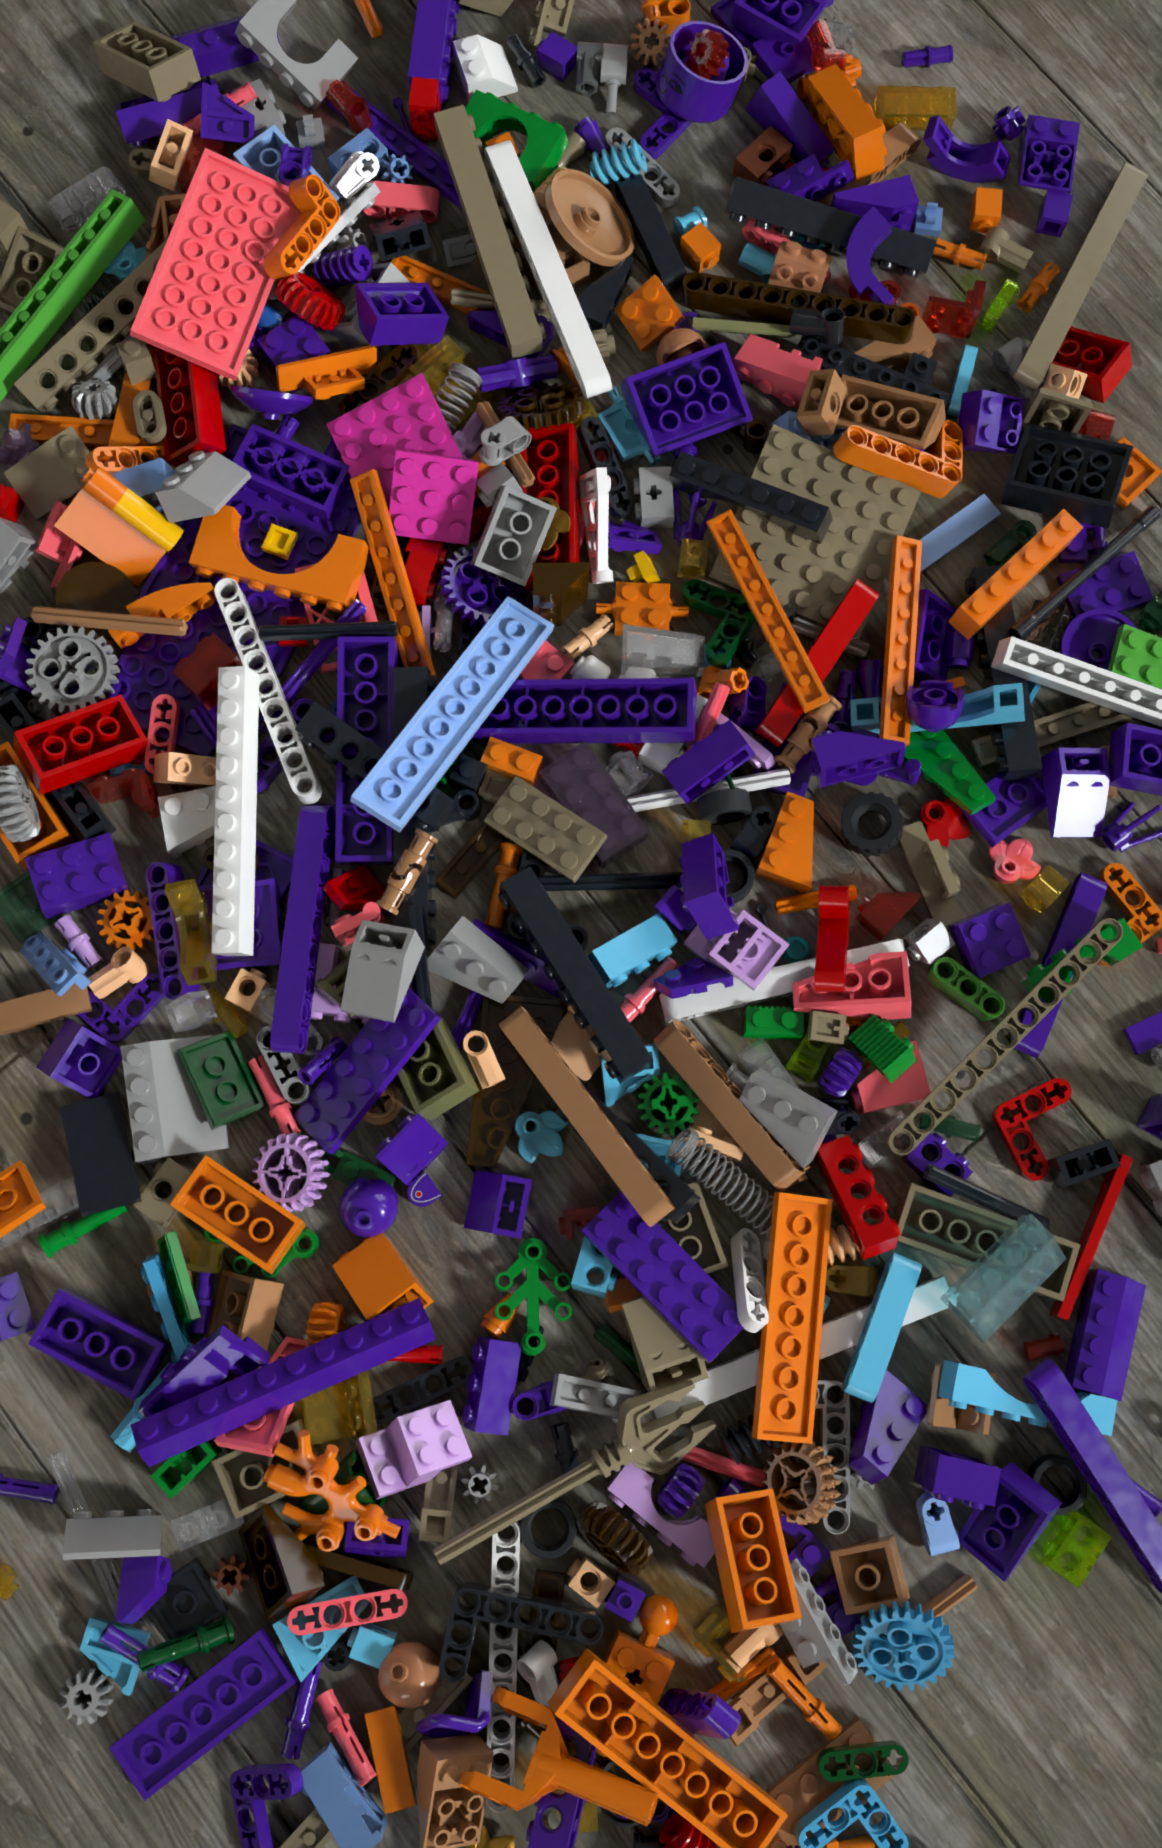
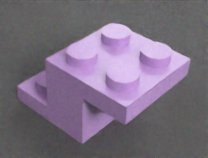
M730 909L732 916L738 921L739 930L709 940L706 939L697 925L684 941L683 946L697 957L732 974L753 991L790 945L745 910L740 915H737Z
M451 1400L399 1416L386 1429L360 1437L355 1441L376 1500L428 1482L441 1470L469 1461L472 1458Z

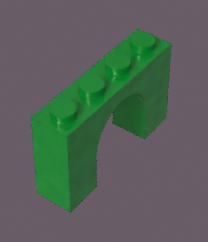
M476 89L465 108L467 115L472 114L476 128V131L473 133L475 138H480L483 149L486 141L501 132L515 131L527 138L526 147L519 161L533 193L554 171L569 144L565 129L559 123H550L543 120L538 114L523 111L512 102H503L490 92L485 94Z

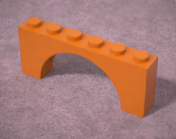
M224 505L217 514L203 517L189 560L190 565L199 576L212 579L213 576L222 579L232 578L237 584H247L248 588L254 591L264 592V589L274 591V594L284 599H290V596L300 598L301 602L311 606H315L316 603L324 604L327 609L339 613L342 610H346L356 598L370 552L365 540L338 534L331 550L314 566L297 573L276 574L264 571L246 559L239 538L241 515L234 507Z

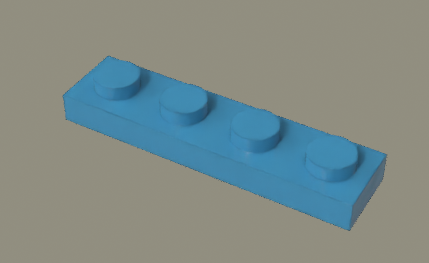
M156 1253L145 1259L143 1262L144 1267H141V1274L145 1284L151 1285L153 1291L151 1302L155 1312L160 1311L163 1323H161L162 1334L165 1340L170 1339L173 1348L171 1359L175 1365L191 1342L185 1325L182 1326L180 1324L166 1271L160 1254Z

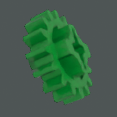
M663 1073V1080L660 1081L657 1077L653 1076L652 1086L646 1083L643 1085L647 1093L638 1095V1098L644 1101V1104L638 1105V1111H645L641 1120L642 1122L650 1120L648 1126L650 1131L658 1127L659 1135L662 1136L665 1130H669L670 1135L674 1136L675 1129L679 1128L681 1132L685 1129V1123L694 1125L691 1115H699V1110L694 1108L693 1105L699 1104L700 1098L692 1097L695 1092L692 1088H687L688 1084L685 1080L682 1083L679 1082V1075L675 1073L673 1079H668L667 1073ZM672 1086L680 1089L686 1096L677 1095L672 1091ZM662 1087V1093L658 1098L650 1101L653 1093ZM666 1093H669L672 1103H677L672 1106L671 1117L666 1106H661L665 1104ZM688 1108L684 1117L676 1122V1116L680 1110ZM652 1112L662 1115L666 1123L657 1120L652 1115Z

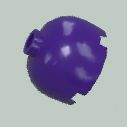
M925 680L920 682V687L913 689L912 685L906 692V707L910 720L928 732H939L952 726L962 713L964 705L963 690L960 687L959 692L953 689V683Z
M361 1177L352 1181L344 1190L339 1204L340 1219L349 1231L364 1238L385 1233L396 1219L399 1204L398 1196L394 1188L385 1180Z

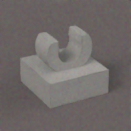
M313 114L303 115V120L296 121L300 148H304L305 145L310 146L311 149L326 147L321 117L313 118Z

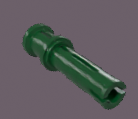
M228 1615L223 1616L221 1621L205 1627L202 1624L198 1625L197 1628H194V1632L137 1651V1660L141 1673L198 1651L200 1654L209 1653L210 1648L224 1643L229 1645L235 1643L234 1632Z

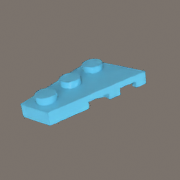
M352 1576L308 1604L365 1593L357 1577ZM362 1599L356 1603L354 1611L357 1617L369 1604L368 1600ZM336 1605L328 1606L324 1611V1620L328 1624L338 1623L342 1615L341 1609ZM314 1607L315 1615L305 1616L303 1611H298V1617L293 1618V1625H299L300 1630H304L306 1623L316 1621L315 1628H320L321 1624L318 1618L320 1607ZM288 1616L273 1624L300 1682L306 1678L348 1627L307 1635H296L288 1628Z

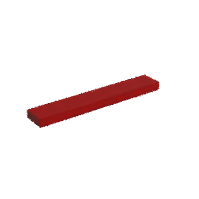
M1124 1154L1117 1155L1121 1167L1106 1173L1078 1242L1080 1248L1064 1301H1055L1049 1315L1058 1320H1069L1133 1161L1131 1157Z

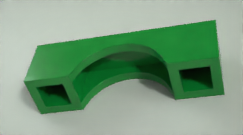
M1124 918L1118 921L1123 927L1122 938L1101 959L1110 966L1120 962L1143 947ZM1105 925L1101 927V936L1105 940H1112L1114 937L1112 928ZM1084 936L1073 943L1076 945ZM1082 946L1079 952L1082 959L1093 958V951L1089 947ZM1065 948L1050 957L1052 960L1051 964L1043 967L1040 963L1026 972L1029 978L1022 981V984L1028 992L1068 953ZM1061 967L1059 978L1064 982H1071L1072 971L1067 967ZM1041 988L1038 991V998L1041 1002L1048 1004L1052 1000V993L1047 988Z

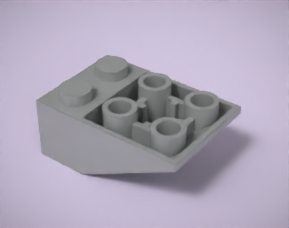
M362 920L351 948L341 1012L395 1023L425 948L415 929Z

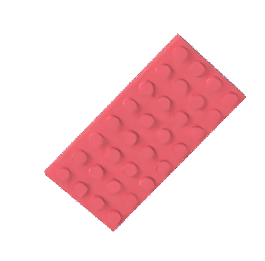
M205 148L130 330V336L236 381L275 279L267 275L264 268V260L301 214L290 198L289 187Z

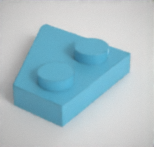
M91 1616L80 1650L90 1660L95 1661L98 1668L107 1677L110 1676L122 1688L121 1692L124 1695L130 1696L139 1673V1666L104 1643H100L98 1639L109 1623H112L113 1626L147 1646L151 1632ZM122 1641L119 1642L120 1644H122L123 1646L127 1647L128 1649H130V1650L133 1651L134 1653L137 1652L135 1649L131 1648L130 1646H128V1645L125 1644L124 1642H122Z

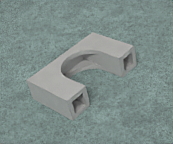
M258 0L240 20L235 34L245 47L251 48L258 55L259 60L264 66L271 68L279 76L280 81L286 87H291L299 95V99L305 106L311 107L316 111L325 101V98L351 71L358 57L338 39L326 54L314 63L303 64L292 60L280 47L277 38V27L294 9L297 0Z

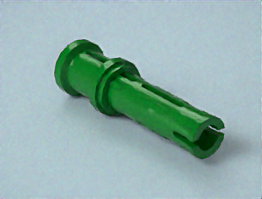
M128 1206L80 1217L73 1222L69 1220L67 1222L64 1221L60 1223L59 1228L50 1233L38 1235L40 1246L47 1257L51 1259L55 1256V1252L70 1244L72 1246L76 1245L80 1241L79 1237L128 1212Z

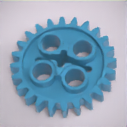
M893 1601L892 1608L889 1609L881 1603L880 1612L872 1608L869 1609V1617L861 1616V1625H855L853 1656L857 1658V1666L864 1667L865 1676L873 1674L874 1683L883 1679L885 1680V1688H889L892 1683L897 1684L898 1691H901L903 1685H908L909 1689L914 1691V1684L917 1683L925 1689L926 1680L936 1684L937 1675L945 1677V1668L952 1667L951 1659L955 1657L953 1635H950L949 1625H943L942 1616L934 1618L933 1609H929L925 1613L922 1612L920 1603L914 1609L910 1608L909 1601H905L903 1607H899L896 1601Z

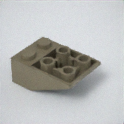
M643 1296L621 1303L641 1380L648 1392L689 1380L696 1383L709 1378L704 1359Z

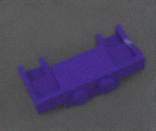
M221 1325L208 1339L203 1337L195 1346L190 1344L175 1365L170 1363L164 1369L160 1376L162 1382L141 1401L138 1412L144 1417H149L215 1388L227 1377L229 1369L240 1377L256 1370L259 1366L263 1367L268 1364L270 1353L248 1336L241 1340L229 1329Z

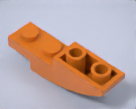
M189 583L153 592L127 605L126 608L131 615L183 619L185 622H188L192 615L201 609L204 610L211 607L217 598L211 583ZM108 630L121 649L135 644L139 637L145 634L141 632Z

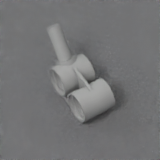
M603 44L600 83H605L608 86L606 113L616 114L618 87L626 85L629 45Z

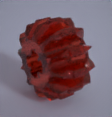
M704 29L702 33L696 32L695 40L689 41L691 47L685 52L687 57H689L686 64L691 68L692 72L703 78L711 79L712 75L719 76L720 68H727L724 61L730 57L726 51L729 44L718 31Z

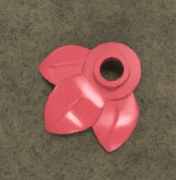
M1019 838L1010 844L1002 840L993 848L989 846V856L995 863L993 871L997 881L1009 884L1016 882L1018 879L1030 880L1036 877L1041 866L1035 861L1030 860L1033 854V847L1029 840Z

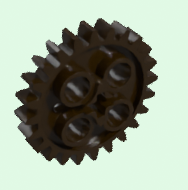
M545 383L540 387L536 384L533 385V388L523 387L522 390H514V394H506V398H501V402H498L499 420L502 421L508 416H513L526 430L534 427L535 430H538L540 427L549 429L550 425L560 426L561 423H570L569 419H577V415H582V411L585 410L584 396L581 393V389H575V386L568 387L567 384L558 386V383L552 386H548Z

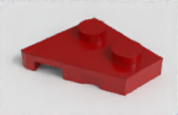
M365 865L328 881L322 888L340 910L363 911L365 904L369 902L376 903L385 891V888ZM380 907L381 912L391 913Z

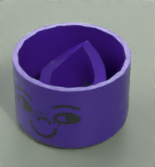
M689 21L679 25L670 37L656 74L655 85L659 98L671 112L687 121L711 123L721 119L729 111L747 71L748 58L745 49L736 37L718 25L704 21Z

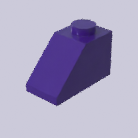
M673 885L655 905L656 913H660L662 918L681 934L685 930L691 932L697 923L690 911L686 912L682 906L681 895H684V893Z
M162 1556L123 1557L115 1622L134 1625L166 1593L167 1583L170 1582L172 1576L170 1559Z

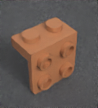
M782 241L768 284L820 293L832 256L827 255L822 250H811L802 247L794 241Z

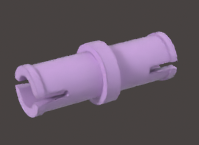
M70 914L60 918L55 923V927L58 928L68 941V948L72 952L75 951L88 970L94 969L103 962L104 959L100 957L89 942L90 937L87 933H82L72 920Z

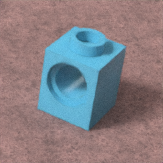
M372 1623L362 1624L359 1629L354 1627L347 1646L352 1647L349 1658L380 1669L381 1663L393 1647L397 1633Z

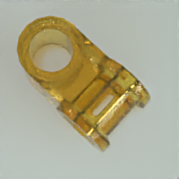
M827 1265L825 1290L849 1293V1295L874 1297L876 1293L877 1267ZM830 1275L839 1276V1282L830 1281Z

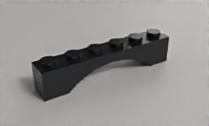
M682 451L669 474L674 487L691 495L698 491L699 497L717 499L746 508L776 522L800 537L819 544L822 543L833 520L828 506Z

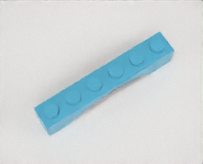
M1022 683L994 685L964 695L962 713L956 723L948 728L1025 721ZM881 697L850 700L851 726L853 731L863 729L879 734ZM911 721L910 732L926 731Z
M944 1360L938 1397L949 1399V1406L966 1410L967 1404L976 1406L975 1412L992 1416L994 1410L1002 1411V1418L1020 1422L1021 1416L1029 1418V1424L1046 1428L1048 1420L1037 1404L1021 1402L1006 1393L994 1382L986 1369ZM1075 1390L1076 1395L1101 1434L1112 1436L1117 1400Z

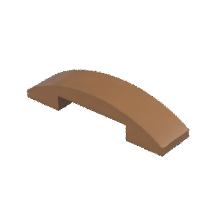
M793 1649L779 1658L804 1686L827 1667L824 1660L803 1668ZM766 1672L741 1690L728 1704L741 1715L739 1726L730 1737L735 1746H738L760 1726L758 1722L788 1697Z

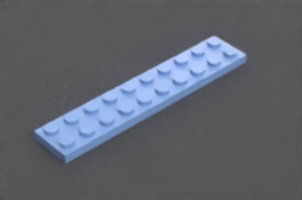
M507 596L351 796V802L400 833L551 634L554 624Z

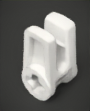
M360 151L352 153L330 181L329 186L340 198L350 199L377 174L379 162L376 156Z

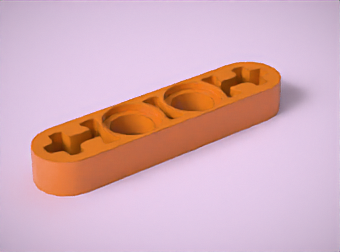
M164 446L97 447L86 455L85 460L88 469L92 467L96 470L100 466L106 472L112 474L143 464L141 454L147 456L152 461L165 457ZM119 455L127 459L128 467H124L120 463ZM109 459V462H107V463L104 464V465H103L102 462H98V460H99V461H106V460Z

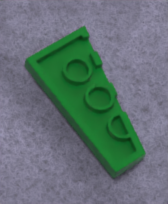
M944 730L934 733L928 731L910 732V744L905 749L903 761L906 763L910 759L919 760L921 762V773L924 775L923 778L931 784L935 783L944 791L948 798L970 815L995 802V795Z

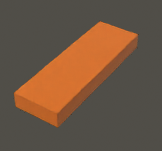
M392 1705L366 1712L364 1715L385 1814L416 1806L417 1799L397 1706Z

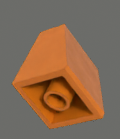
M384 1233L373 1237H366L359 1246L352 1251L344 1253L332 1265L366 1320H370L420 1298L424 1309L434 1302Z

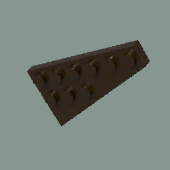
M509 995L501 1004L484 996L480 1031L488 1037L506 1079L491 1087L482 1089L475 1074V1083L479 1091L473 1094L466 1165L496 1168L513 1130L515 1121L536 1078L534 1072L502 1031L499 1023L522 1006L549 1041L552 1042L568 1006L562 1000ZM480 1037L478 1052L483 1050L485 1046L484 1040Z

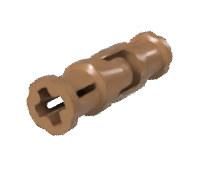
M828 694L830 702L805 714L796 731L787 739L788 744L780 755L774 757L775 763L781 769L787 768L790 773L796 771L795 766L803 755H807L811 750L812 738L824 732L828 727L827 722L835 711H839L842 708L841 703L836 698Z
M418 828L415 830L416 835L409 848L404 849L393 872L390 874L387 880L388 886L382 897L376 901L378 906L395 915L398 914V908L405 895L410 894L418 876L427 863L426 857L433 844L438 842L437 838Z

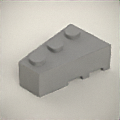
M762 1068L751 1074L739 1098L744 1106L803 1169L813 1161L838 1112Z

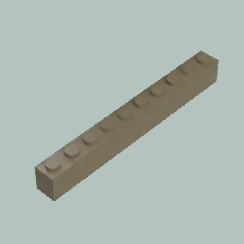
M464 105L434 113L436 132L511 357L516 359L543 351L542 340L546 339L542 322L537 323L535 316L538 315L535 300L529 299L527 293L530 292L527 276H521L519 270L522 269L520 255L518 252H513L514 239L511 229L506 230L504 225L507 222L504 208L497 205L496 200L499 199L495 183L490 184L488 177H491V171L488 161H483L481 154H483L481 140L479 137L475 138L473 133L476 131L472 114L467 115Z

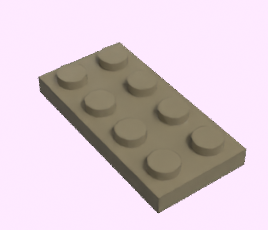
M518 776L513 779L484 820L488 826L574 883L608 837L604 832Z

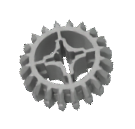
M16 765L0 766L1 830L13 843L30 840L32 837L38 836L40 831L39 812L33 793L26 781V777Z

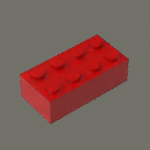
M118 695L14 732L13 749L40 796L144 757L147 738L123 696Z

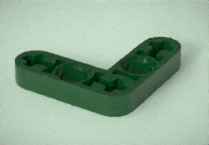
M689 580L682 588L683 602L689 607L722 619L706 646V660L713 667H723L730 662L753 624L755 617L744 597L700 580ZM715 599H723L726 604L716 607L711 602ZM732 628L737 630L738 634L728 637L723 632ZM721 644H723V653H719L717 656L714 655V653L719 652Z

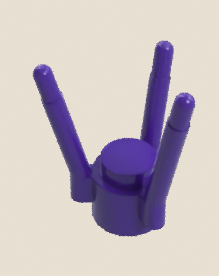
M673 488L675 526L673 538L677 540V544L681 547L697 548L698 543H703L704 534L707 529L706 521L712 518L717 502H712L699 529V524L695 522L699 492L695 491L689 521H684L681 526L678 490Z
M1130 802L1109 825L1103 828L1105 832L1102 833V839L1106 846L1113 852L1119 850L1122 853L1130 847L1161 837L1162 830L1129 841L1132 837L1131 830L1160 811L1161 805L1155 806L1127 826L1123 823L1118 825L1135 806L1134 802Z

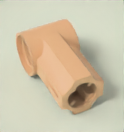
M122 947L114 953L110 964L88 978L91 981L88 986L99 999L104 998L127 982L134 984L143 980L148 974L149 965L130 947Z
M481 1031L469 1032L463 1040V1047L482 1089L505 1080L506 1078L488 1037ZM474 1037H480L485 1042V1046L480 1052H472L468 1047L469 1041Z
M780 1624L740 1631L723 1646L732 1659L743 1668L761 1649L774 1644L784 1632Z

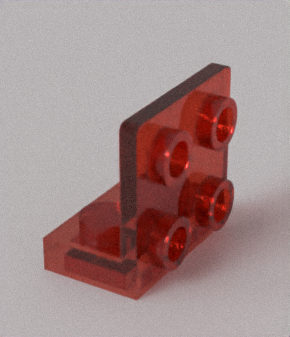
M976 280L972 290H967L964 302L929 296L921 319L933 334L942 333L951 335L954 338L969 339L982 310L986 282Z
M127 769L122 772V775L98 777L93 783L87 784L88 791L101 804L132 797L134 803H139L141 810L146 811L152 818L161 816L156 785L142 769Z

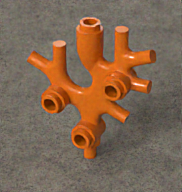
M300 1430L297 1433V1450L278 1443L274 1455L304 1468L306 1474L300 1475L279 1463L277 1465L270 1464L263 1478V1481L268 1483L267 1487L284 1495L294 1497L311 1494L320 1495L327 1501L329 1506L324 1514L316 1515L288 1502L285 1504L281 1514L299 1523L300 1527L293 1533L301 1541L311 1534H317V1545L322 1551L330 1552L335 1550L347 1531L346 1522L355 1523V1535L361 1541L372 1540L377 1535L381 1536L382 1533L392 1538H397L401 1527L387 1521L389 1517L385 1515L380 1506L376 1504L363 1506L357 1501L355 1495L366 1486V1480L362 1476H358L347 1485H340L334 1481V1477L339 1469V1464L335 1459L339 1451L337 1446L329 1444L324 1454L318 1457L315 1456L311 1448L309 1430Z

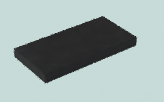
M119 1093L60 1106L81 1216L84 1217L141 1202Z

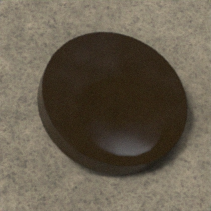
M87 562L71 568L61 578L56 589L55 606L56 608L130 614L126 606L136 601L138 597L132 582L122 571L106 563ZM72 626L75 633H78L80 627ZM84 627L87 635L90 631L94 630L97 634V639L103 636L107 642L114 640L108 632L109 629Z

